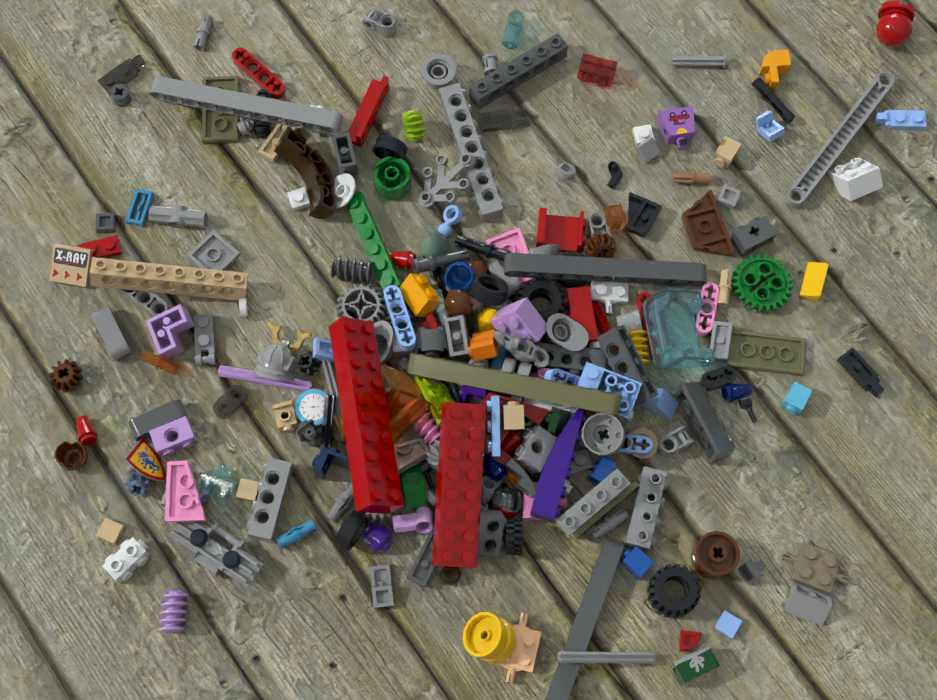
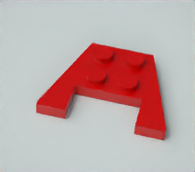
M490 392L481 403L486 405L484 449L487 453V441H491V433H487V421H491V413H487V401H490L491 396H499L500 444L510 431H503V405H507L509 401H517ZM519 401V405H524V416L537 425L541 423L549 411L546 408ZM501 449L500 457H491L503 474H506L508 471L504 468L505 464L510 459L514 460V458Z

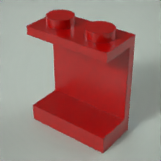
M539 208L536 247L557 244L561 245L559 251L580 253L581 247H584L586 236L582 235L583 230H586L587 227L584 211H580L579 217L547 215V208Z

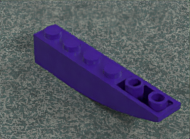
M579 408L571 417L547 458L530 512L532 517L553 522L554 517L559 518L562 507L558 505L559 499H564L567 487L563 486L565 479L569 480L572 468H569L570 460H575L577 453L574 445L575 442H580L582 435L579 427L580 424L585 423L587 417L584 409Z

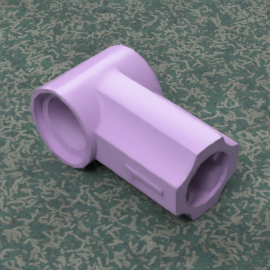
M420 507L416 509L415 513L393 516L395 533L413 530L421 534L431 532L433 529L432 510L428 507Z

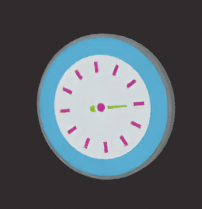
M312 388L299 394L294 403V412L297 419L301 423L305 420L313 419L315 426L322 425L324 399L327 393L321 389Z

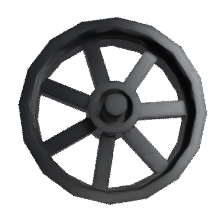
M379 135L372 150L379 159L390 156L404 160L408 147L395 137Z

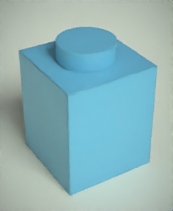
M794 382L781 407L785 408V411L789 414L799 415L813 390Z

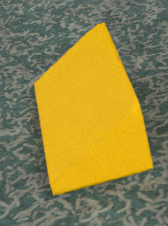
M807 263L799 293L800 297L818 301L829 264Z

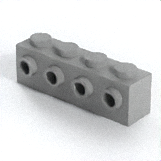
M643 467L624 546L633 549L637 546L644 552H648L650 547H654L656 536L653 535L654 528L658 529L660 517L657 514L658 510L663 508L665 498L662 497L663 490H667L669 479H666L667 472Z

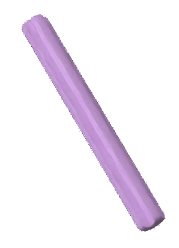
M223 365L219 366L218 369L220 377L299 391L312 389V382L296 378L290 381L273 380L258 376L251 370Z

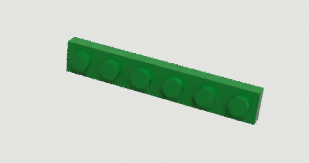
M358 191L353 195L349 203L346 204V207L383 291L389 285L400 287L402 282L365 198Z

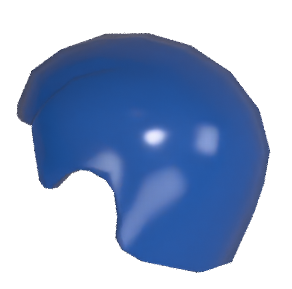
M464 262L451 264L444 275L447 287L450 290L460 291L469 288L475 278L474 270L469 264Z

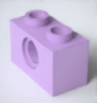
M186 416L149 431L156 452L160 457L171 456L176 450L181 448L188 449L193 446V443L197 442L190 421ZM178 435L176 441L170 442L171 436Z

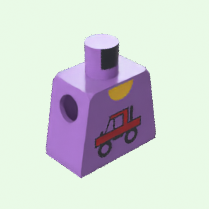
M693 106L659 111L657 122L666 143H677L678 150L680 151L688 149V141L693 139L695 133Z

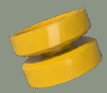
M480 612L472 616L463 630V643L469 654L489 663H500L512 654L516 645V633L510 622L490 612Z

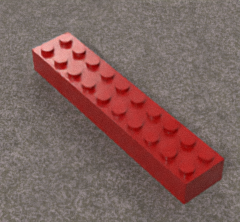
M341 317L329 326L356 512L390 514L403 507L374 322Z

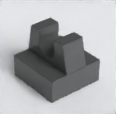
M750 559L738 569L751 585L763 576L760 571L766 565L762 559L755 564Z

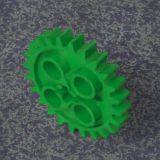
M758 253L755 259L750 255L748 260L744 258L742 264L739 263L737 265V269L733 272L732 282L734 284L732 289H737L734 292V296L740 295L738 302L745 301L743 307L750 305V311L757 308L758 313L762 309H764L765 313H768L770 308L775 312L777 306L782 308L783 303H787L788 297L792 295L790 290L794 287L790 283L794 279L788 277L791 271H785L787 265H780L781 259L775 262V256L768 259L767 254H765L761 258ZM760 269H765L767 273H762ZM745 279H750L753 284L747 283ZM759 283H762L755 291H753L752 293L749 292L755 289ZM772 283H777L780 288L774 287ZM757 293H762L765 298H760Z

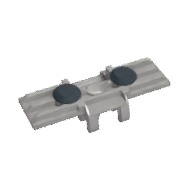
M200 521L178 522L168 535L195 553L193 557L195 564L198 566L201 564L210 570L211 574L216 578L221 570L247 588L264 565L242 550L246 544L244 540L240 541L220 528L218 523H214L209 528ZM215 534L234 547L231 551L227 550L213 541V536Z

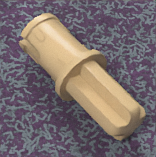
M728 269L721 271L720 284L718 285L717 306L720 307L729 306V296L732 291V271Z

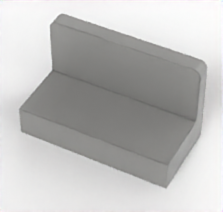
M793 581L784 611L818 625H823L832 608V596Z

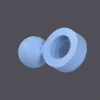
M449 205L444 210L443 218L445 223L439 225L438 231L446 238L452 234L451 226L461 221L463 216L462 210L456 205Z

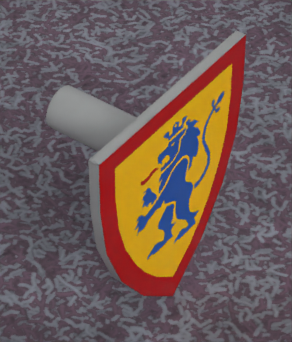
M142 438L125 459L129 464L126 467L127 471L133 472L135 470L146 478L155 481H166L165 470L159 456L150 444Z

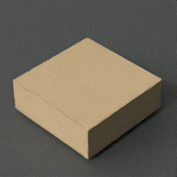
M241 478L236 498L252 502L256 501L259 482Z
M105 518L96 536L116 545L124 526Z

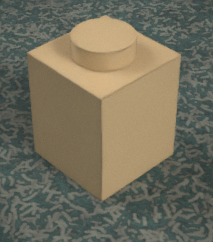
M509 401L507 405H503V431L524 430V405H519V401Z

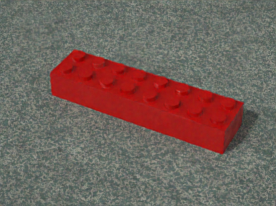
M442 403L432 564L435 566L477 568L486 405Z

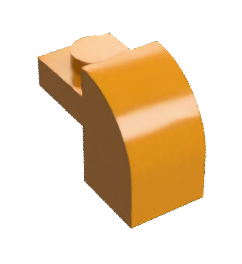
M789 49L769 52L764 57L759 69V76L764 75L765 84L774 91L779 83L778 75L787 74L790 69Z

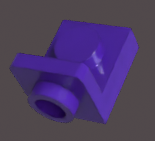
M463 385L460 388L459 398H462L461 403H467L470 394L473 398L483 399L490 390Z

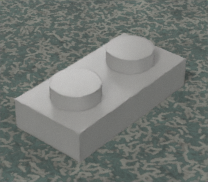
M713 322L709 359L729 361L734 326L732 322Z

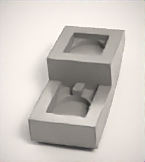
M390 564L369 566L373 607L394 606Z

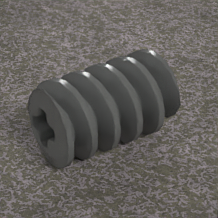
M341 255L338 256L337 260L334 259L331 267L332 278L337 274L338 279H342L344 276L347 281L352 277L353 282H356L358 278L360 283H364L366 280L368 285L372 273L371 261L364 265L363 259H361L359 264H357L356 258L351 263L349 262V257L342 261Z

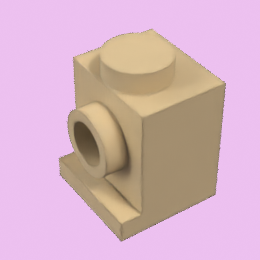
M725 136L722 144L719 145L715 152V155H717L714 161L715 164L728 169L736 157L741 144Z
M291 400L272 405L280 432L289 433L298 428ZM289 415L287 419H283L282 416Z

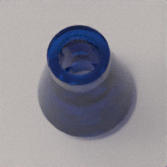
M727 383L725 386H722V397L725 401L733 402L751 395L752 387L750 384Z
M487 453L483 454V469L490 480L495 482L502 480L507 473L505 465L493 459Z

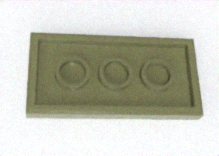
M239 76L203 77V85L239 92L240 79ZM202 109V143H239V129L237 126L239 116Z
M733 330L729 361H726V366L736 369L803 377L806 338Z

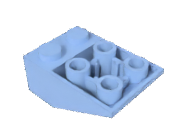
M586 362L577 386L621 394L622 400L619 415L613 416L629 419L642 383Z

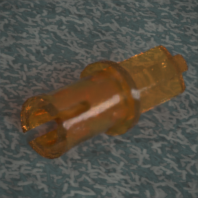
M144 350L140 356L141 361L155 366L157 370L160 368L172 375H175V371L179 368V363L170 361L147 350Z

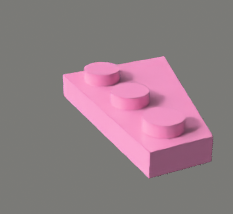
M520 227L485 240L486 244H494L498 248L510 251L509 253L529 254ZM517 277L522 285L527 284L530 280H536V278Z
M167 461L165 522L207 521L189 462Z

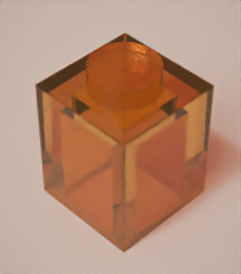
M621 203L604 207L602 214L606 218L609 231L613 232L624 229L627 219Z

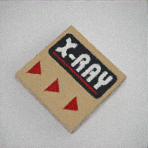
M54 243L49 281L88 287L93 249Z

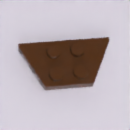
M709 190L705 196L697 200L681 216L693 250L734 256L735 251L713 192Z

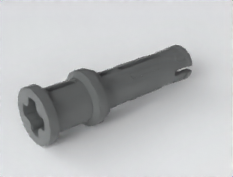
M467 248L435 257L428 255L427 258L412 259V268L415 274L429 270L433 272L437 267L469 260L470 256L469 253L466 254L468 252Z

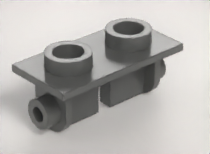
M313 419L305 420L298 425L296 433L301 442L305 440L310 447L317 446L319 439L316 436V427Z

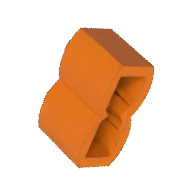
M496 329L472 334V339H469L470 346L468 347L470 358H474L475 362L498 356L497 342L493 334Z

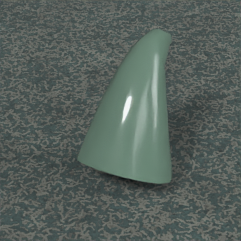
M427 228L430 237H427L422 242L421 253L423 257L427 258L428 255L435 257L451 253V245L448 239L439 231Z

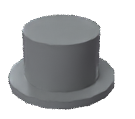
M437 53L424 59L420 71L422 78L431 88L439 90V88L448 86L454 79L456 65L449 56Z

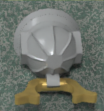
M269 322L267 325L272 331L274 344L268 345L265 349L261 348L255 360L259 364L253 372L258 376L273 380H294L296 378L295 368L297 360L293 357L292 352L300 350L304 341L312 336V333H304L302 330L297 331L296 344H291L290 341H282L279 337L282 325H275Z

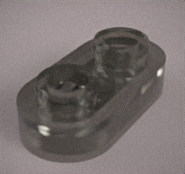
M241 385L231 386L214 403L213 411L215 415L220 419H227L247 400L248 395L245 388ZM241 394V397L236 399L235 395ZM226 407L227 411L221 412V409Z

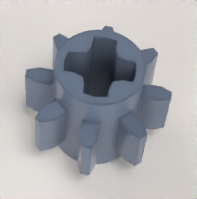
M132 472L131 477L127 478L125 483L128 486L127 492L134 496H144L146 490H150L151 487L149 478L144 477L138 472Z

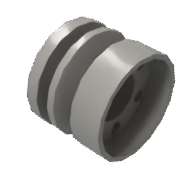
M597 413L590 416L584 423L582 440L591 452L600 456H610L622 448L625 441V430L615 416ZM607 430L609 438H604L603 440H600V432H605Z

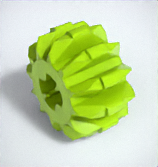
M418 110L404 112L402 124L406 139L408 141L424 139L425 126L421 112Z

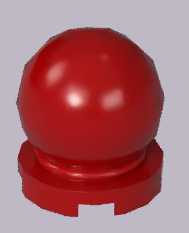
M893 0L882 4V7L878 10L879 21L876 27L877 38L882 44L887 47H898L910 38L913 30L912 21L915 16V9L910 3L904 5L899 4V0Z

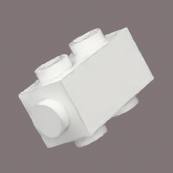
M133 537L127 539L120 545V549L115 554L112 553L105 559V564L102 567L117 582H125L133 575L132 572L137 567H141L147 562V557L150 555L146 551L148 546L141 539L138 541Z

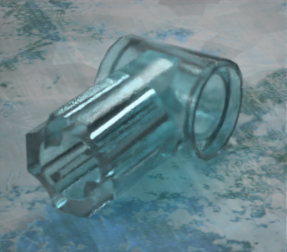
M514 10L508 15V22L502 45L506 48H517L524 22L522 12Z

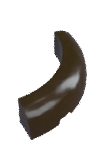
M287 127L280 137L274 152L286 159L305 182L311 204L309 216L317 219L329 218L335 213L337 206V195H335L334 191L335 182L332 173L317 150L313 151L306 144L304 137L290 127Z

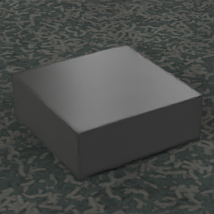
M96 214V232H116V214Z

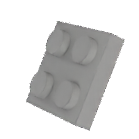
M214 230L187 255L188 259L198 268L224 271L241 256L240 252Z

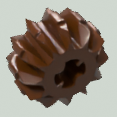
M599 232L597 236L592 234V238H587V244L584 245L586 257L614 258V253L617 252L616 242L608 233L603 235V233Z
M65 359L63 364L57 361V367L51 366L54 372L48 373L49 377L52 378L50 384L52 386L55 385L54 388L57 391L62 389L64 393H67L69 388L71 391H74L75 385L80 386L78 380L83 379V375L80 374L82 369L77 367V363L74 361L70 363L69 360Z

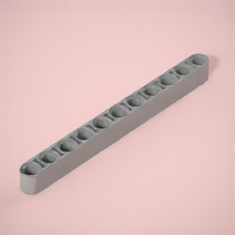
M161 76L154 78L149 92L151 97L161 101L330 135L339 134L343 115L336 111Z

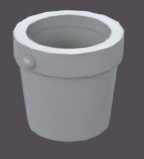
M638 309L616 317L617 326L624 325L627 332L643 330Z

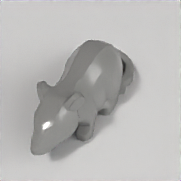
M500 331L493 332L497 348H505L517 360L527 363L533 362L538 368H544L549 363L548 353L529 339L525 341L520 340L521 337L518 333L508 336L507 333ZM536 351H539L542 354V362L539 361Z

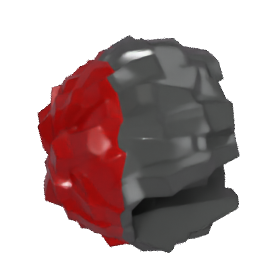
M498 488L491 499L494 510H501L505 518L514 517L523 507V497L516 489Z

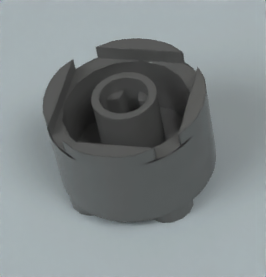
M420 327L416 329V346L413 349V353L451 360L445 327H438L436 329Z

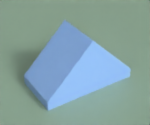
M656 388L659 395L639 404V406L671 420L679 402L665 389Z

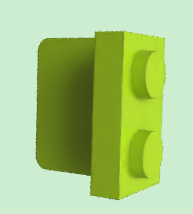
M417 375L415 381L426 399L425 402L438 426H440L442 403L455 401L450 397L448 388L444 384H437L428 377Z

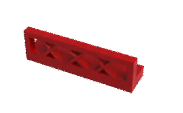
M384 75L381 81L372 79L348 130L353 145L363 147L388 93L389 78Z

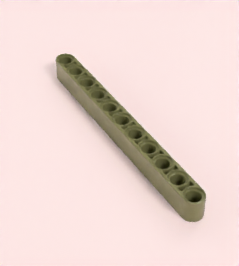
M410 353L407 370L409 374L611 415H619L622 400L621 394Z

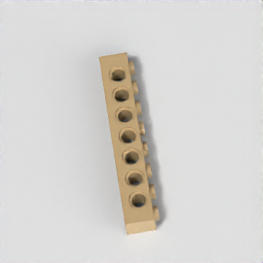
M92 257L89 272L90 284L96 287L238 301L239 299L246 298L248 273L95 257Z

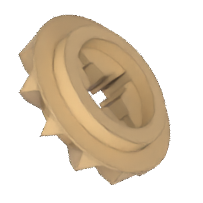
M639 428L630 433V435L647 436L653 442V451L650 454H632L633 457L644 459L650 458L655 454L658 448V440L652 431ZM627 439V447H629L630 441ZM633 440V442H634V447H633L632 450H636L635 446H640V445L635 444V443H636V440Z

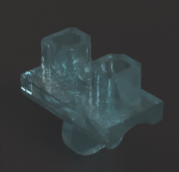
M224 463L219 467H212L211 471L217 474L205 471L204 473L200 472L198 477L201 478V490L211 492L214 484L220 485L217 495L223 498H229L232 490L237 488L239 482L224 477L230 478L232 472L226 470L227 464Z

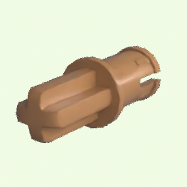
M693 170L691 172H674L673 182L690 183V185H693V183L710 184V172L702 173L694 172Z

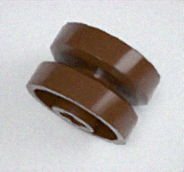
M720 531L709 532L702 536L695 544L691 554V561L697 573L711 580L722 579L736 568L740 559V550L737 542L732 536Z

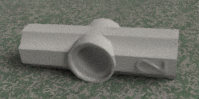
M152 205L149 209L150 222L169 224L174 228L182 229L185 226L205 228L208 221L207 211L188 209L182 205H172V207Z

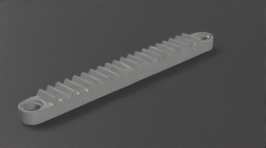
M883 71L876 76L789 189L786 195L787 204L792 207H799L809 197L823 176H825L891 89L895 81L891 73ZM880 79H887L889 81V84H882L880 82ZM797 193L801 199L795 201L791 198V194Z

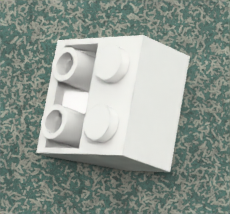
M854 158L844 165H837L834 169L828 171V175L840 195L850 201L883 188L880 167L861 158Z

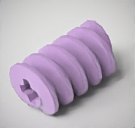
M163 589L168 594L162 596V599L167 602L161 604L165 611L160 612V616L165 619L159 620V624L164 627L159 628L158 631L178 633V631L185 629L179 623L186 621L180 615L187 613L181 607L188 605V602L182 599L189 597V594L181 590Z

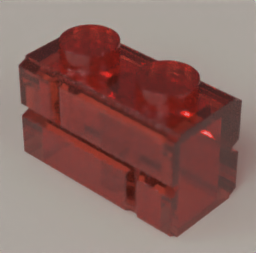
M583 53L577 79H580L583 83H596L602 88L612 87L618 62Z

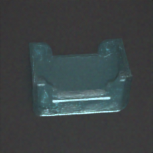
M667 286L644 301L643 311L653 361L657 369L672 370L706 367L716 363L712 349L708 347L701 348L694 314L698 313L702 308L703 303L700 291Z

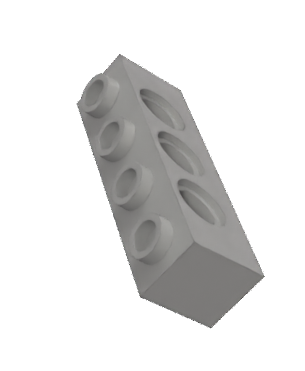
M268 458V462L264 463L262 468L263 480L262 482L259 481L257 486L258 498L257 501H253L251 508L253 516L251 520H248L246 531L250 538L274 543L294 469L292 462ZM279 477L277 484H270L271 478ZM267 496H274V500L270 504L264 503ZM262 515L269 516L268 521L265 523H260L259 518Z
M617 468L555 521L570 537L581 525L630 486L631 483Z

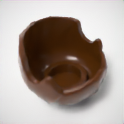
M454 289L449 291L444 306L447 312L454 317L460 315L467 317L472 312L473 303H469L470 296Z
M77 441L74 443L62 442L54 453L57 463L67 471L79 470L86 464L88 459L86 448Z

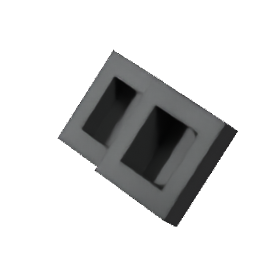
M510 459L504 468L519 479L514 486L529 498L535 496V488L526 472L517 462Z

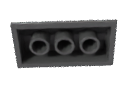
M699 382L681 384L675 398L679 402V406L709 463L713 464L732 455L735 451L734 442L730 437H727L724 423L718 420L715 406L709 403L706 389L700 386Z

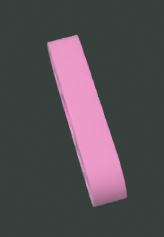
M713 282L705 283L700 293L694 328L696 333L701 336L708 335L713 328L719 295V287ZM708 288H711L712 292H714L712 293L710 300L707 299ZM702 306H711L712 312H703ZM704 318H707L705 324L706 329L703 330L702 326L700 325L702 324Z

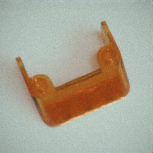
M382 364L380 367L392 390L386 396L394 445L429 410L432 403L424 398L419 386L405 372ZM335 414L333 418L342 440H346L342 416Z

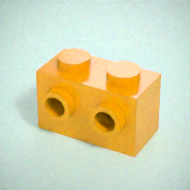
M410 273L399 287L402 297L417 317H425V315L433 313L442 302L437 296V292L428 283V279L422 274Z

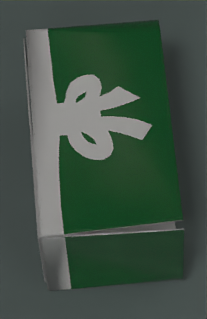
M706 645L673 662L671 667L680 685L684 686L717 669L720 665L710 647Z

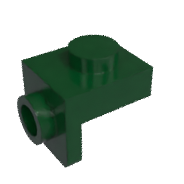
M552 407L551 412L546 414L544 422L547 425V431L555 433L556 428L563 430L569 421L571 412Z

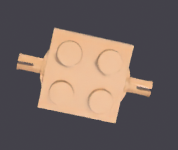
M521 613L519 624L512 625L516 633V645L512 654L500 663H492L503 666L508 670L505 682L509 683L510 680L511 684H514L516 672L533 673L542 632L527 627L529 614Z

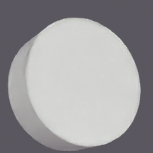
M246 298L239 299L240 318L248 316Z

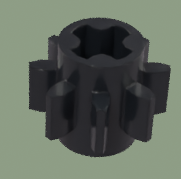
M308 350L307 354L300 355L297 364L302 367L300 369L302 373L313 376V372L320 371L322 362L317 358H313V353Z

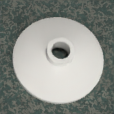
M347 173L338 175L334 179L335 195H337L336 208H342L348 204L355 193V179Z

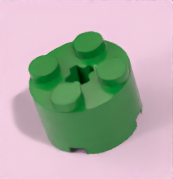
M389 156L381 159L376 164L373 174L374 184L377 192L382 197L391 201L401 198L411 189V174L409 165L403 159Z

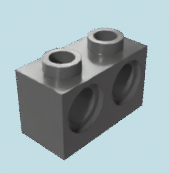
M480 509L477 555L499 556L500 548L504 546L503 530H506L507 518L504 517L501 510ZM496 521L494 524L488 525L490 522Z

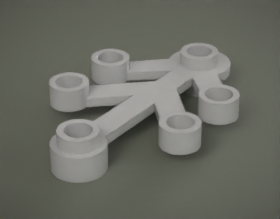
M471 153L462 154L460 162L446 175L448 158L444 154L437 155V184L433 188L432 178L435 175L434 170L431 167L423 169L422 174L425 177L424 190L418 196V202L422 207H432L435 202H448L450 204L456 202L457 195L454 192L448 191L445 195H440L438 193L441 190L461 189L467 191L470 188V182L466 178H462L459 181L451 180L464 168L471 169L475 166L476 159ZM467 182L466 186L462 187V184ZM453 195V198L448 200L449 196Z

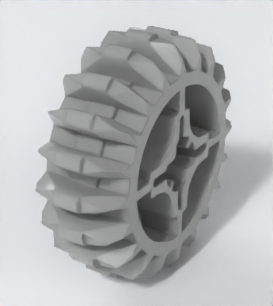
M363 282L360 284V287H357L354 283L353 289L347 286V293L342 291V297L337 298L339 303L336 305V310H338L336 312L337 317L352 318L347 314V312H351V314H356L359 320L374 323L382 321L381 318L386 317L384 312L387 311L383 293H378L377 287L372 289L370 283L367 287H364ZM365 296L373 299L376 304L366 301ZM358 297L357 300L350 302L352 299ZM362 302H363V306H364V307H363V309L361 310V314H360V310H359V309H360V306L362 305ZM368 314H373V315L370 316L369 318L365 319V317H366Z

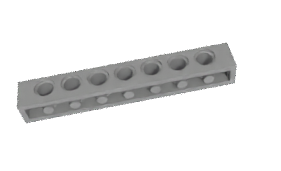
M460 83L439 88V99L459 157L464 153H470L468 152L469 150H475V153H471L476 159L475 166L482 167L480 169L474 167L471 169L464 168L466 178L470 182V190L481 222L503 217L505 203L503 198H499L498 193H500L498 183L493 181L494 172L492 167L488 166L489 158L487 152L482 149V137L477 135L476 130H478L476 120H472L470 104L467 105L466 91L461 89ZM485 181L487 184L481 185L479 182ZM490 197L493 200L486 201L485 198Z

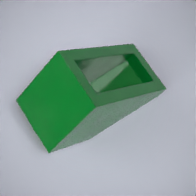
M420 466L411 467L401 473L408 510L427 506Z

